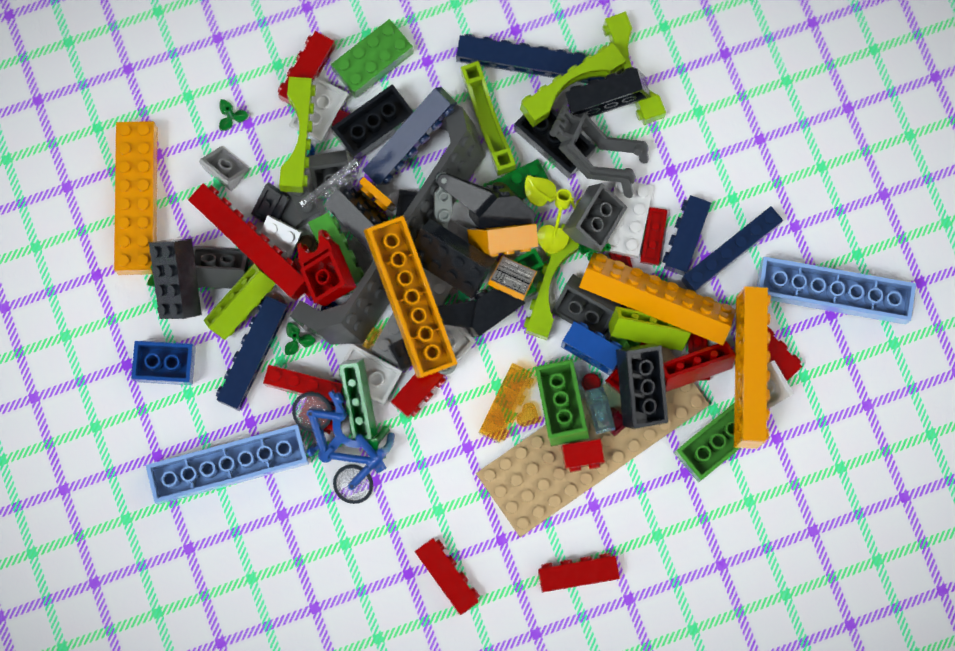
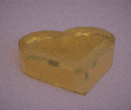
M373 327L362 346L367 350L370 349L380 331Z
M525 403L522 406V412L517 415V424L521 427H527L540 423L535 405L533 403Z

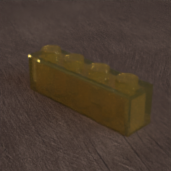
M514 363L511 364L479 430V435L500 444L501 440H506L510 432L507 430L509 423H514L518 415L515 412L517 406L523 405L526 398L523 394L526 388L530 389L534 382V378H531L533 372Z

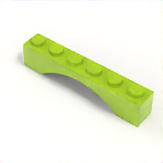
M626 11L605 18L602 26L605 37L608 36L610 40L609 45L614 43L627 60L624 68L621 69L622 73L625 69L632 67L628 49L632 26ZM650 89V98L635 102L637 108L635 111L639 121L642 120L643 125L661 120L666 115V110L660 96Z
M614 43L609 46L604 45L594 56L589 55L580 65H573L569 68L568 73L565 75H558L548 86L545 84L534 95H527L523 98L520 111L532 127L549 117L552 105L567 87L583 79L606 77L609 74L616 73L624 68L627 60Z
M479 61L461 66V76L497 176L512 172L516 169V164L497 119Z
M289 77L287 96L299 119V136L293 153L281 166L279 187L280 191L304 193V187L308 186V175H305L306 168L309 169L310 164L307 150H311V139H308V135L313 129V121H310V114H314V103H311L312 97H315L316 85H313L312 78Z
M570 237L563 250L547 255L551 258L549 264H544L541 273L544 275L543 281H539L537 284L536 292H538L537 299H532L529 309L533 311L531 317H526L523 326L526 328L525 334L546 341L548 339L554 321L549 305L550 283L560 265L570 256L577 253L579 243H576Z

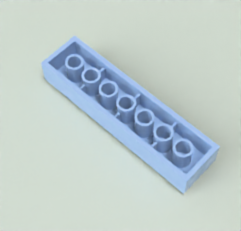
M763 257L760 261L756 287L768 288L771 301L906 325L911 321L916 283Z
M297 424L145 466L154 503L160 505L309 464L301 430Z

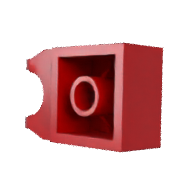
M321 229L318 231V248L314 252L306 244L302 243L297 244L298 260L301 266L300 271L313 302L327 306L357 287L339 245L326 230Z

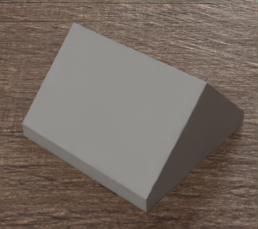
M222 146L199 160L202 168L230 191L237 186L250 170Z

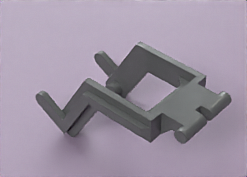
M563 105L557 120H555L549 132L551 136H556L561 141L559 149L587 179L620 182L624 196L632 198L634 195L632 184L635 182L636 176L631 168H625L624 170L593 166L575 146V143L583 130L600 150L634 153L639 157V161L644 164L648 163L649 160L648 144L640 140L607 137L585 112L573 116L569 112V107Z

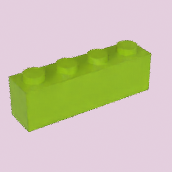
M254 263L204 319L205 324L211 331L226 340L228 336L235 332L236 327L246 320L253 308L260 304L262 298L272 291L276 283Z
M616 306L608 324L610 335L615 338L661 345L670 350L683 351L691 332L642 312Z

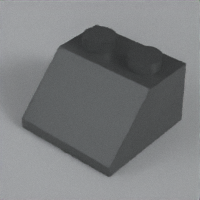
M346 150L309 156V167L316 200L329 198L337 188L352 185Z
M304 187V193L284 192L285 195L291 196V199L280 218L282 222L299 229L307 225L309 221L321 216L307 187Z

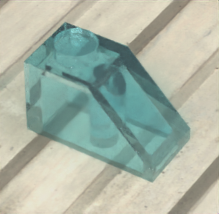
M604 387L584 391L587 409L596 434L615 430Z

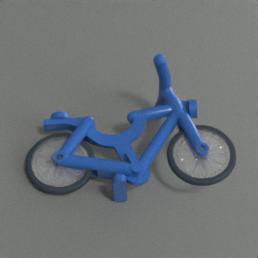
M332 390L328 393L335 404L336 410H332L329 400L320 393L306 392L301 394L293 403L292 416L300 428L314 432L317 444L313 443L307 449L308 456H313L319 450L318 458L324 463H328L331 460L366 464L364 467L355 464L345 465L336 472L333 479L334 491L342 501L350 504L364 502L373 491V479L370 472L375 470L376 473H380L387 468L383 459L394 445V433H389L386 444L375 452L361 434L356 435L355 439H350L342 432L341 421L346 419L347 413L342 406L344 400L339 392L335 393ZM333 420L335 437L328 444L323 429ZM341 444L352 448L362 447L369 457L335 451Z

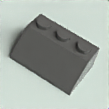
M603 183L588 186L562 230L576 243L601 252L626 211L627 206Z
M193 246L198 288L232 289L248 271L249 258L240 249Z
M572 274L551 313L570 324H573L574 321L576 323L579 321L583 322L589 327L590 331L594 333L598 331L605 335L616 306L621 307V304L579 288L582 279Z

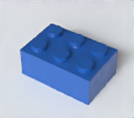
M574 321L562 341L561 348L610 376L617 365L616 349L622 348V345L615 341L609 342L602 333L598 331L594 333L583 322L579 321L576 323Z
M134 341L131 379L139 383L193 386L196 347L193 344Z

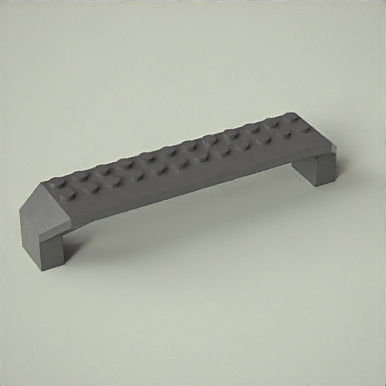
M457 104L454 106V112L449 117L445 116L440 126L441 129L449 132L451 143L404 213L413 243L421 228L430 219L438 223L434 216V193L439 188L435 181L436 174L444 171L469 181L485 157L475 124L463 107ZM452 196V206H453V204L455 203V201L457 200V199L454 198L453 196ZM375 261L372 262L345 304L319 311L300 300L290 317L304 330L330 345L363 344L390 303Z

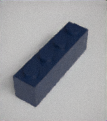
M692 195L689 196L688 200L684 199L680 209L684 212L682 217H678L674 227L678 229L676 234H672L668 245L671 248L669 252L664 254L662 262L665 265L663 269L682 276L687 273L712 202Z

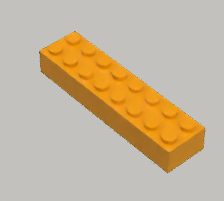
M154 121L116 122L114 271L118 275L153 274L150 268L152 261L149 243L157 241L158 127Z
M404 215L365 229V237L417 378L425 377L458 364Z
M593 252L579 288L720 345L724 344L736 312V309H733L728 304L718 303L711 297L701 296L693 290H686L679 287L676 283L661 280L656 275L646 274L639 268L629 267L623 262L609 259L601 253Z
M745 286L736 296L734 448L758 449L769 439L770 432L769 428H767V421L770 417V411L767 409V401L770 398V391L767 389V382L770 380V371L767 370V363L770 361V351H767V344L770 342V332H767L771 318L770 313H768L771 296L768 294V288Z

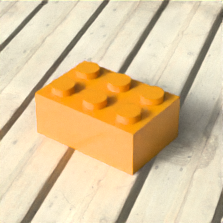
M537 224L467 229L468 243L490 257L499 256V253L529 252L531 248L538 247Z

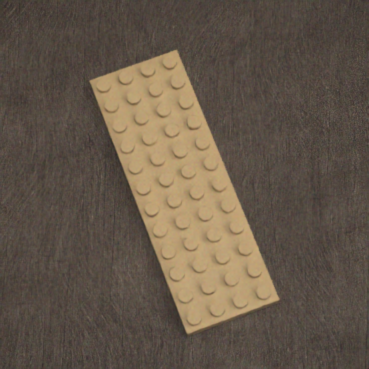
M662 347L663 362L676 358L670 349ZM694 382L666 392L669 423L637 429L625 427L614 437L599 421V418L611 407L617 409L622 415L620 394L605 383L582 399L589 439L565 443L571 444L601 439L605 461L604 464H600L601 468L589 469V466L581 467V471L570 472L569 469L565 470L561 446L565 444L551 446L547 428L544 425L482 468L476 475L518 536L522 537L710 404Z

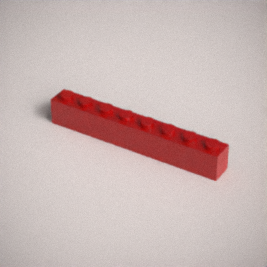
M202 183L188 201L289 297L297 301L308 287L301 271L295 268L296 263L289 257L285 259L281 255L283 251L276 245L272 247L268 243L270 239L265 234H258L255 231L257 227L251 221L246 222L243 219L245 217L244 214L237 208L233 210L230 207L232 203L225 197L221 199L218 196L220 192L214 186L210 185L208 187Z

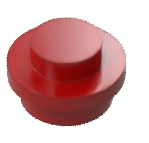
M588 373L582 378L581 385L585 391L594 392L600 387L601 381L596 374Z

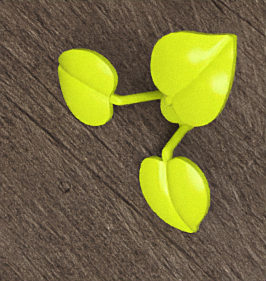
M527 175L525 194L528 201L535 206L542 207L547 201L553 202L555 200V206L559 209L555 227L544 225L537 232L540 247L548 254L558 253L566 247L569 236L562 230L563 228H558L562 210L568 209L570 203L573 209H575L581 198L576 201L575 205L574 198H571L572 195L569 190L560 189L557 192L555 184L550 180Z

